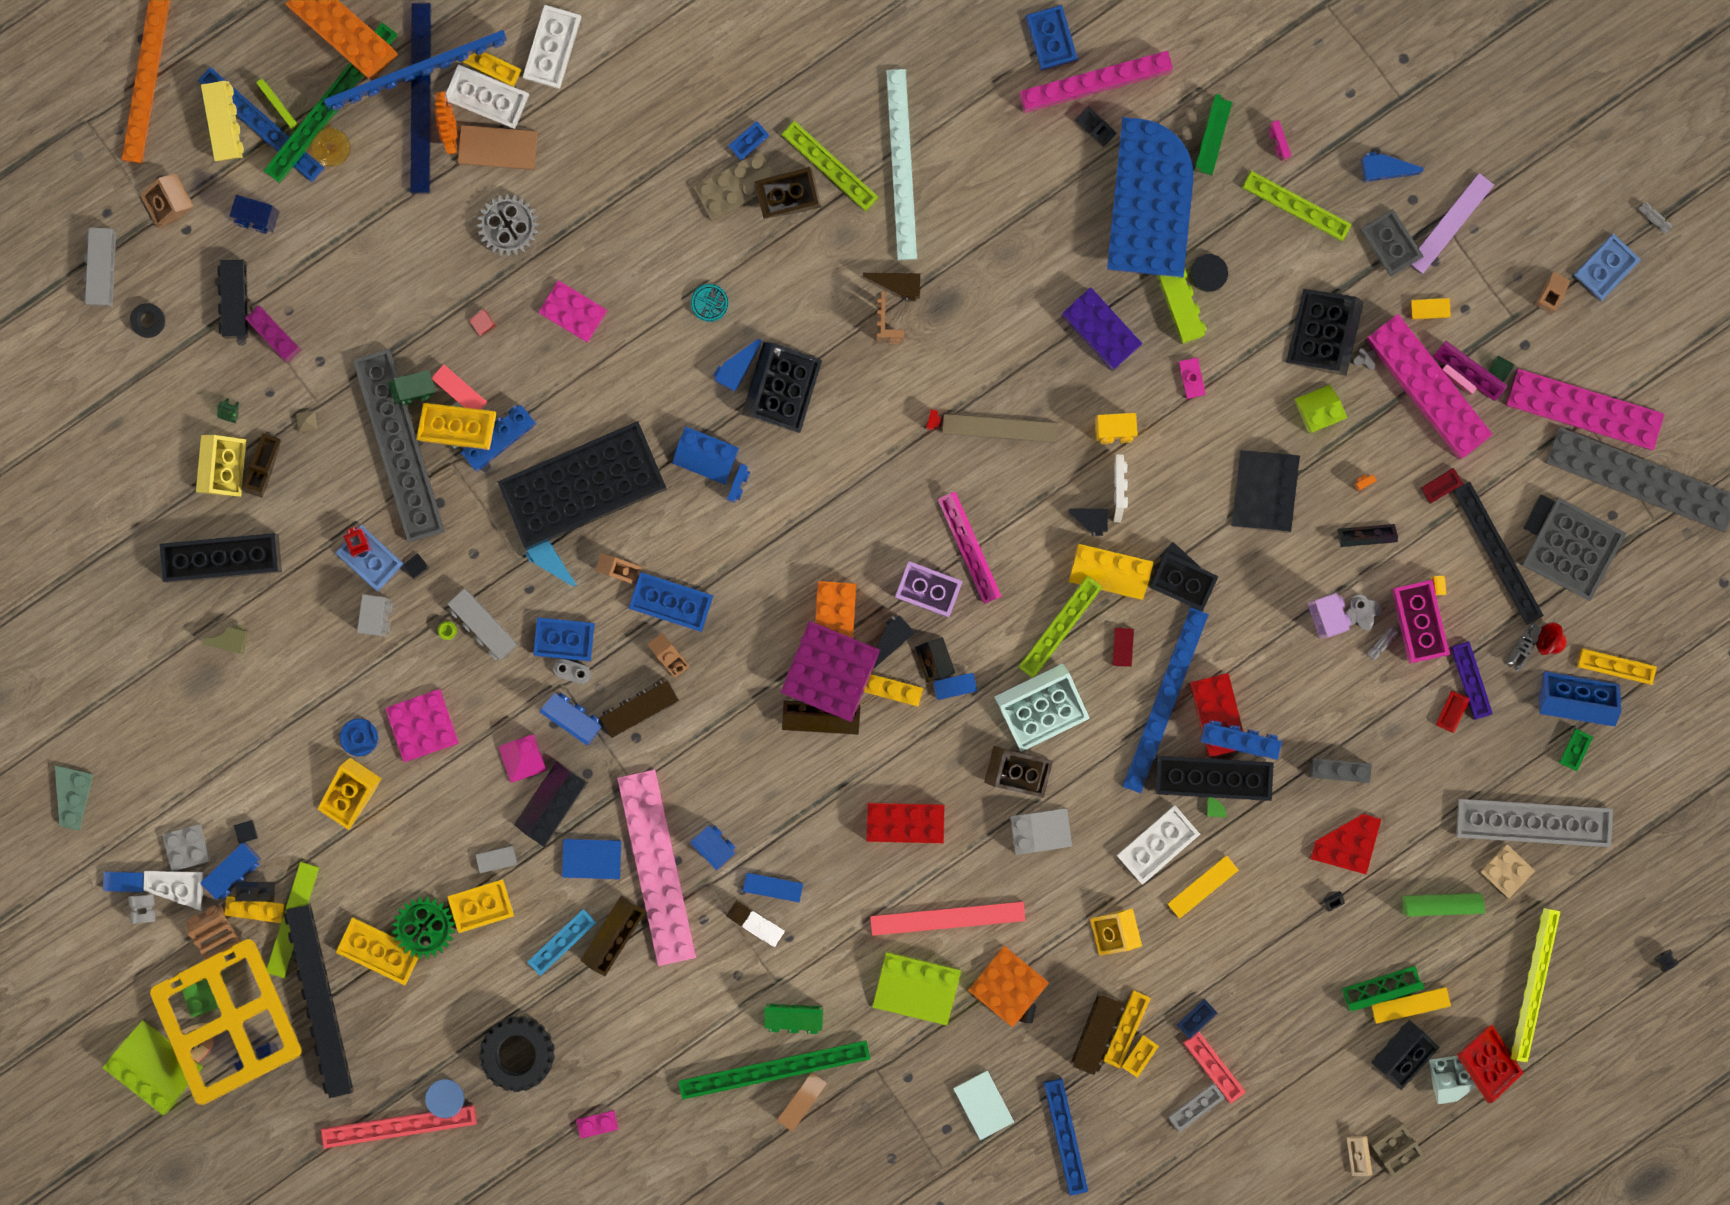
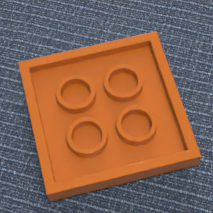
M1003 946L968 991L1011 1027H1014L1049 982L1006 946Z

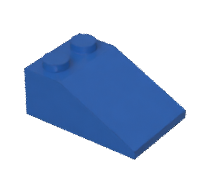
M708 825L690 843L717 871L736 853L734 851L736 847L729 839L725 841L720 836L723 833L716 825L713 827Z

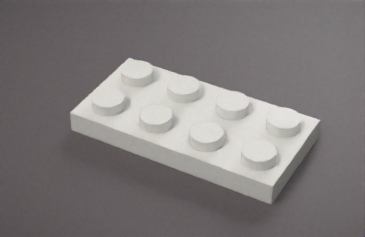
M544 5L523 79L556 89L561 88L582 18L581 15Z
M461 65L457 66L446 92L448 103L514 130L529 97L527 92Z
M1174 805L1117 856L1143 885L1196 839L1200 833Z

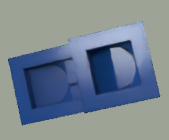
M974 673L933 681L937 700L977 691Z
M106 871L103 877V891L144 892V873Z

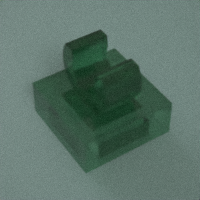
M228 398L224 402L220 401L217 407V418L236 424L239 402L236 401L235 405H231Z

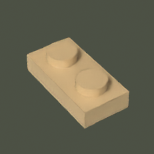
M1367 1136L1348 1137L1347 1144L1352 1176L1372 1175Z

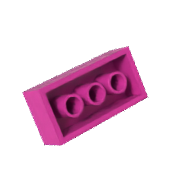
M1432 580L1391 589L1408 664L1450 655Z

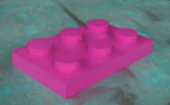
M558 280L538 313L588 343L608 310Z

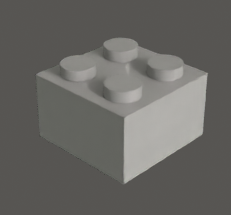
M362 594L357 633L386 637V633L390 632L391 622H388V617L393 611V603H390L391 599Z

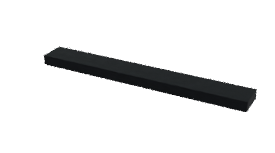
M1469 481L1454 489L1453 493L1525 625L1544 616L1471 482Z

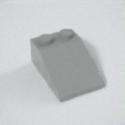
M1067 808L1010 816L1016 855L1072 847Z

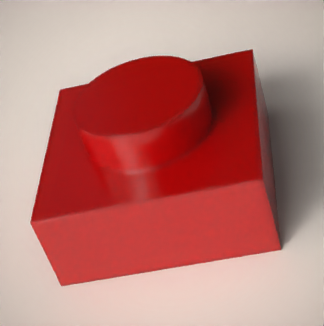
M931 409L926 430L933 431L934 427L938 428L941 416H937L938 411Z

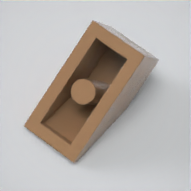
M601 553L595 571L636 585L643 567Z

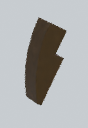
M262 434L243 485L245 493L263 498L276 461L281 439Z

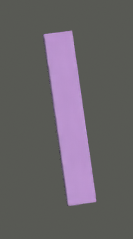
M1480 173L1476 176L1419 247L1424 257L1411 265L1421 274L1426 271L1492 189L1494 184Z

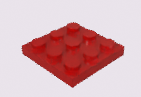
M1493 1025L1487 1026L1457 1054V1057L1488 1104L1494 1102L1523 1074L1516 1060L1511 1059L1512 1054Z

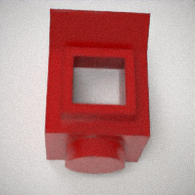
M353 527L346 531L347 534L343 537L351 557L356 558L365 551H372L363 529Z

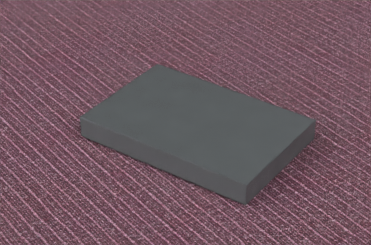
M1393 209L1360 229L1390 278L1424 257Z

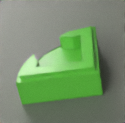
M1208 797L1207 816L1226 817L1224 806L1218 800Z

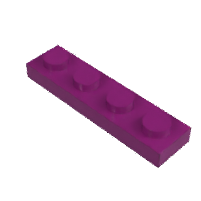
M1446 340L1433 355L1444 365L1452 367L1493 401H1496L1507 387L1504 382Z

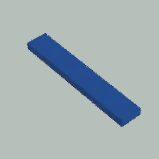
M1058 1078L1045 1081L1043 1083L1069 1196L1088 1192L1063 1079Z

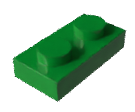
M1574 729L1559 760V764L1577 772L1593 736Z

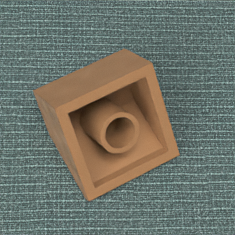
M176 173L158 178L140 194L157 228H161L184 216L193 208L191 200Z

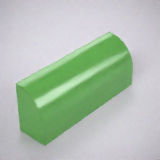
M1481 893L1402 895V910L1405 916L1485 914L1484 899Z

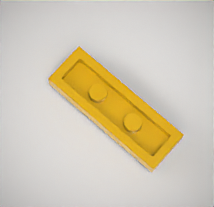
M487 52L476 55V53L469 55L467 60L462 61L463 64L512 87L515 86L522 72L521 69Z
M871 674L864 692L918 707L923 688Z
M227 896L225 916L275 923L282 922L285 911V904L236 902L233 896Z

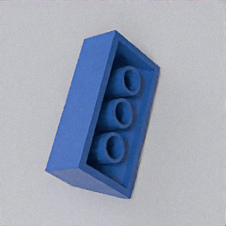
M1544 671L1539 696V714L1616 726L1622 711L1620 684Z

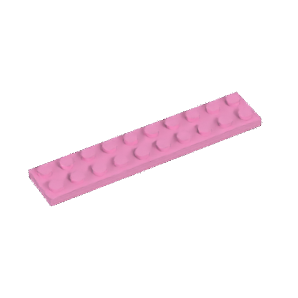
M656 770L619 777L617 779L658 966L696 958Z

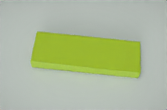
M258 80L256 82L290 128L295 131L299 127L298 123L265 80Z

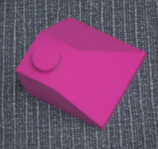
M535 734L499 746L510 783L547 771Z

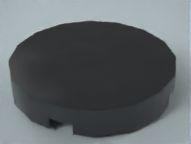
M1204 254L1198 257L1190 269L1192 283L1196 288L1204 292L1219 290L1228 278V267L1225 261L1214 254Z

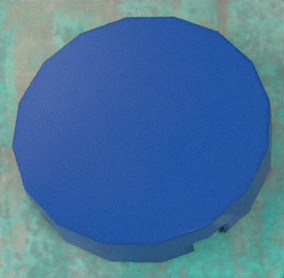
M362 718L352 719L347 722L340 733V743L343 749L356 757L370 754L377 747L379 740L375 725L369 720Z

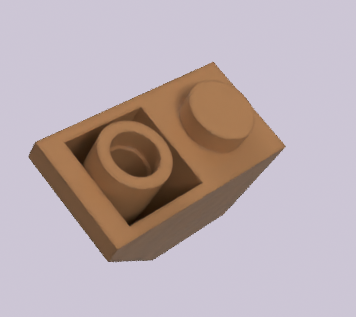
M1553 271L1534 305L1550 314L1554 313L1566 294L1570 280Z
M663 633L647 644L674 678L690 667Z

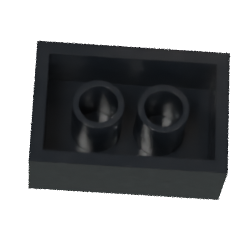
M1164 553L1149 588L1203 611L1219 576L1173 555Z

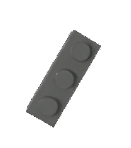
M1311 758L1309 777L1370 783L1372 764Z

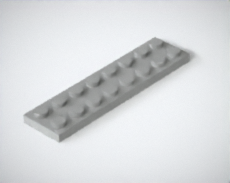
M1458 799L1456 837L1611 847L1613 809Z

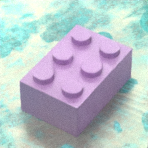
M908 561L895 598L949 618L963 581Z
M1337 593L1307 603L1320 639L1350 630V618L1348 614H1344L1342 607H1345L1342 597L1338 596Z

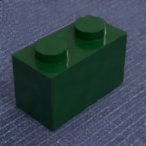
M429 370L397 377L388 382L394 403H401L402 406L409 405L416 399H419L420 402L431 399L430 396L436 392Z

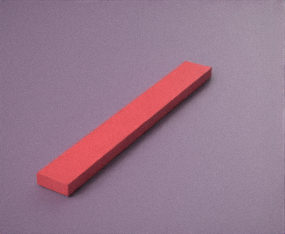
M1024 902L876 915L870 916L872 936L1021 922L1025 921Z
M474 1105L462 1106L458 1114L447 1119L439 1118L431 1112L322 1128L321 1135L323 1148L476 1125L477 1120Z

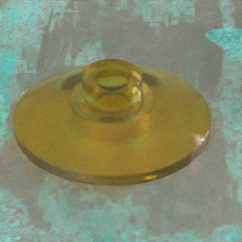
M326 128L315 135L312 141V153L319 163L330 167L338 166L348 158L350 142L342 131L335 128ZM329 143L334 144V148L332 150L327 149V145Z

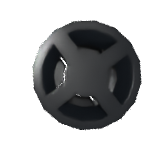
M1671 949L1658 954L1654 958L1655 962L1660 964L1662 972H1666L1679 964L1678 960L1672 956L1673 952Z

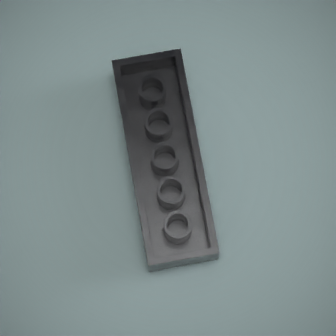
M276 533L159 544L162 581L165 583L282 573L279 534Z
M1156 756L1154 794L1272 801L1274 762Z

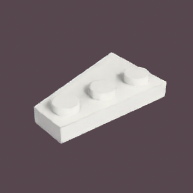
M1116 454L1114 487H1116L1114 493V505H1116L1113 522H1121L1124 508L1127 509L1128 497H1124V491H1127L1128 480L1124 479V473H1127V461H1124V455Z
M144 871V891L202 911L203 885L201 882L203 881L204 872Z

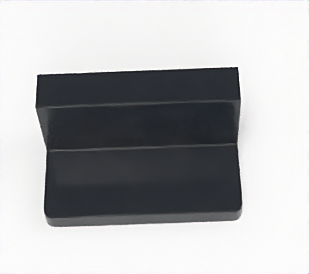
M943 637L915 646L928 683L955 673Z

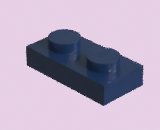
M1203 999L1177 1026L1191 1040L1218 1012Z

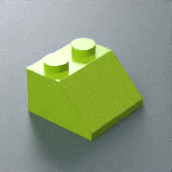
M1331 385L1294 399L1309 434L1347 418L1342 403Z

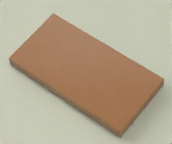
M461 125L458 164L535 170L538 132Z

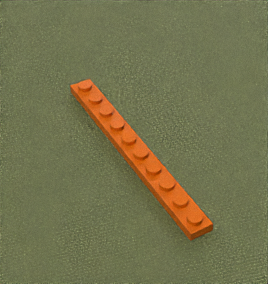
M149 0L122 154V160L138 164L143 162L170 0Z

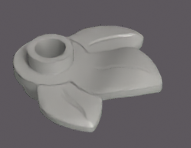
M1357 594L1351 598L1350 608L1346 611L1345 615L1348 614L1351 625L1357 622L1362 629L1368 631L1373 626L1374 616L1382 615L1383 611L1375 600H1368L1366 596ZM1362 601L1363 605L1357 607L1358 602Z

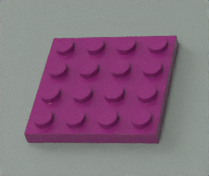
M809 621L780 693L852 722L880 649Z

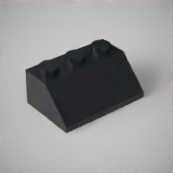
M1408 1020L1398 1033L1388 1041L1381 1052L1375 1056L1371 1063L1402 1091L1440 1047L1411 1020Z

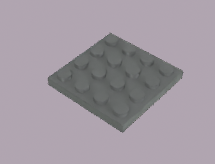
M1557 497L1522 566L1591 601L1627 533Z

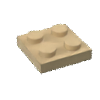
M1508 844L1480 871L1508 899L1535 872Z

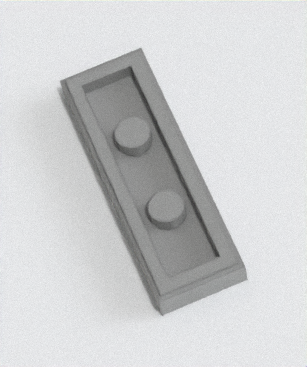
M1212 1082L1167 1117L1177 1131L1181 1132L1224 1100L1225 1097L1215 1083Z

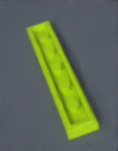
M793 121L781 134L865 212L879 198L796 121Z
M1250 171L1242 186V189L1341 242H1343L1352 225L1253 171Z
M1087 575L1018 668L1034 678L1103 586Z
M300 862L286 909L309 903L320 867ZM284 916L267 967L269 974L281 978L286 977L293 955L292 951H294V944H290L288 932H291L289 924L286 925Z

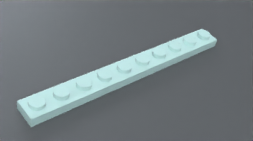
M906 69L887 70L898 261L917 260Z

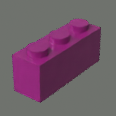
M258 306L245 318L286 362H290L302 350L261 306Z

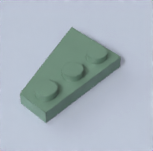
M55 765L59 824L61 827L74 830L81 829L94 774Z

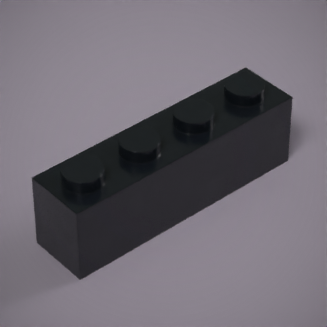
M220 260V265L217 267L218 277H221V284H218V295L221 296V303L218 304V313L221 315V322L218 326L219 334H222V337L225 339L248 338V321L245 319L248 316L247 262L244 260Z

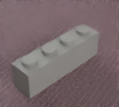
M89 228V233H86L85 238L86 244H88V252H85L87 271H84L86 290L83 291V301H85L86 305L92 307H113L116 231L111 228Z
M464 588L448 603L451 607L449 609L450 613L455 618L459 616L464 621L462 623L464 628L468 632L472 630L477 635L475 639L480 645L483 646L485 644L490 649L488 653L495 660L497 658L503 660L519 645L467 589Z

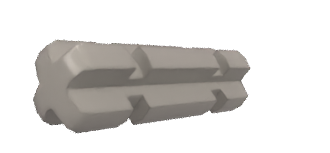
M1645 202L1639 208V211L1643 215L1646 214V217L1656 227L1659 226L1664 234L1668 233L1672 225L1668 221L1665 222V218L1655 209H1651L1652 206L1648 202Z
M1390 627L1386 631V635L1379 639L1374 645V649L1372 648L1367 655L1372 660H1376L1380 656V652L1382 653L1392 642V639L1396 638L1398 635L1397 630Z

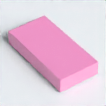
M1449 365L1443 366L1442 370L1451 382L1468 395L1474 393L1477 389L1476 386Z

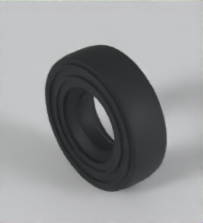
M140 304L134 308L130 315V325L137 335L144 338H152L162 332L165 326V316L163 311L154 304ZM146 313L152 314L155 318V322L150 328L143 327L140 322L141 317Z

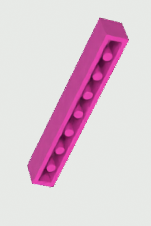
M1164 51L1022 90L1019 96L1024 113L1170 74L1173 66L1169 52Z

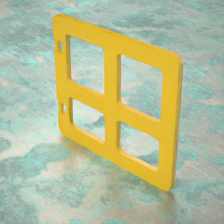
M246 939L155 985L150 991L151 998L189 1088L198 1104L205 1105L294 1060L301 1054L300 1044L256 943L250 939ZM234 952L236 957L226 961L225 956ZM246 958L261 991V996L236 1009L220 972L222 969ZM181 979L182 985L173 989L171 983ZM203 979H207L221 1011V1017L183 1035L170 1005L169 997ZM265 1010H269L284 1047L262 1060H257L243 1028V1022ZM229 1030L244 1067L242 1070L209 1087H205L190 1052L191 1048Z

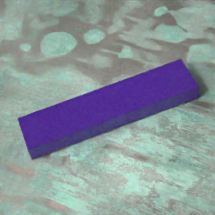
M1470 641L1451 646L1450 649L1465 695L1470 698L1468 704L1473 720L1492 715L1493 712Z

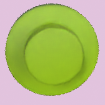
M444 621L438 627V634L444 640H451L457 634V627L451 621Z

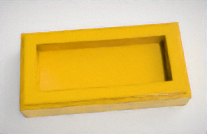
M1450 298L1410 301L1411 320L1451 317Z

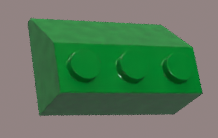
M765 1004L764 1028L768 1029V1032H780V1029H787V1033H799V1030H807V1034H818V1031H822L823 1006Z

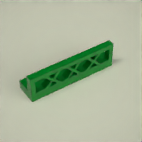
M1215 94L1194 167L1195 172L1210 176L1214 172L1232 106V101L1221 99L1219 94Z
M1414 965L1341 989L1347 1008L1352 1012L1425 988L1423 982L1419 979L1416 966ZM1413 972L1414 982L1406 983L1402 981L1405 973ZM1392 977L1397 980L1395 987L1392 989L1383 986L1387 978ZM1371 983L1379 986L1376 994L1373 995L1365 992L1368 984ZM1356 989L1361 992L1357 1000L1350 1001L1347 991Z

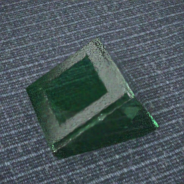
M1496 356L1488 371L1504 382L1515 364L1500 356Z

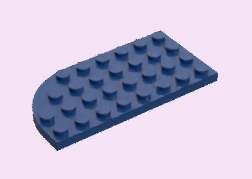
M1122 118L1107 270L1183 278L1193 190V166L1190 155L1182 141L1170 129L1157 122L1137 118Z

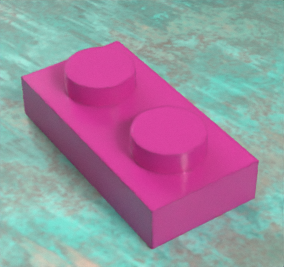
M1274 121L1270 124L1268 132L1270 138L1275 140L1276 146L1274 148L1277 157H1281V160L1285 161L1290 159L1292 155L1280 121Z
M614 1110L576 1120L581 1139L619 1129Z

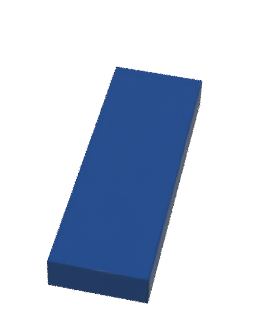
M746 873L743 892L800 903L803 883Z

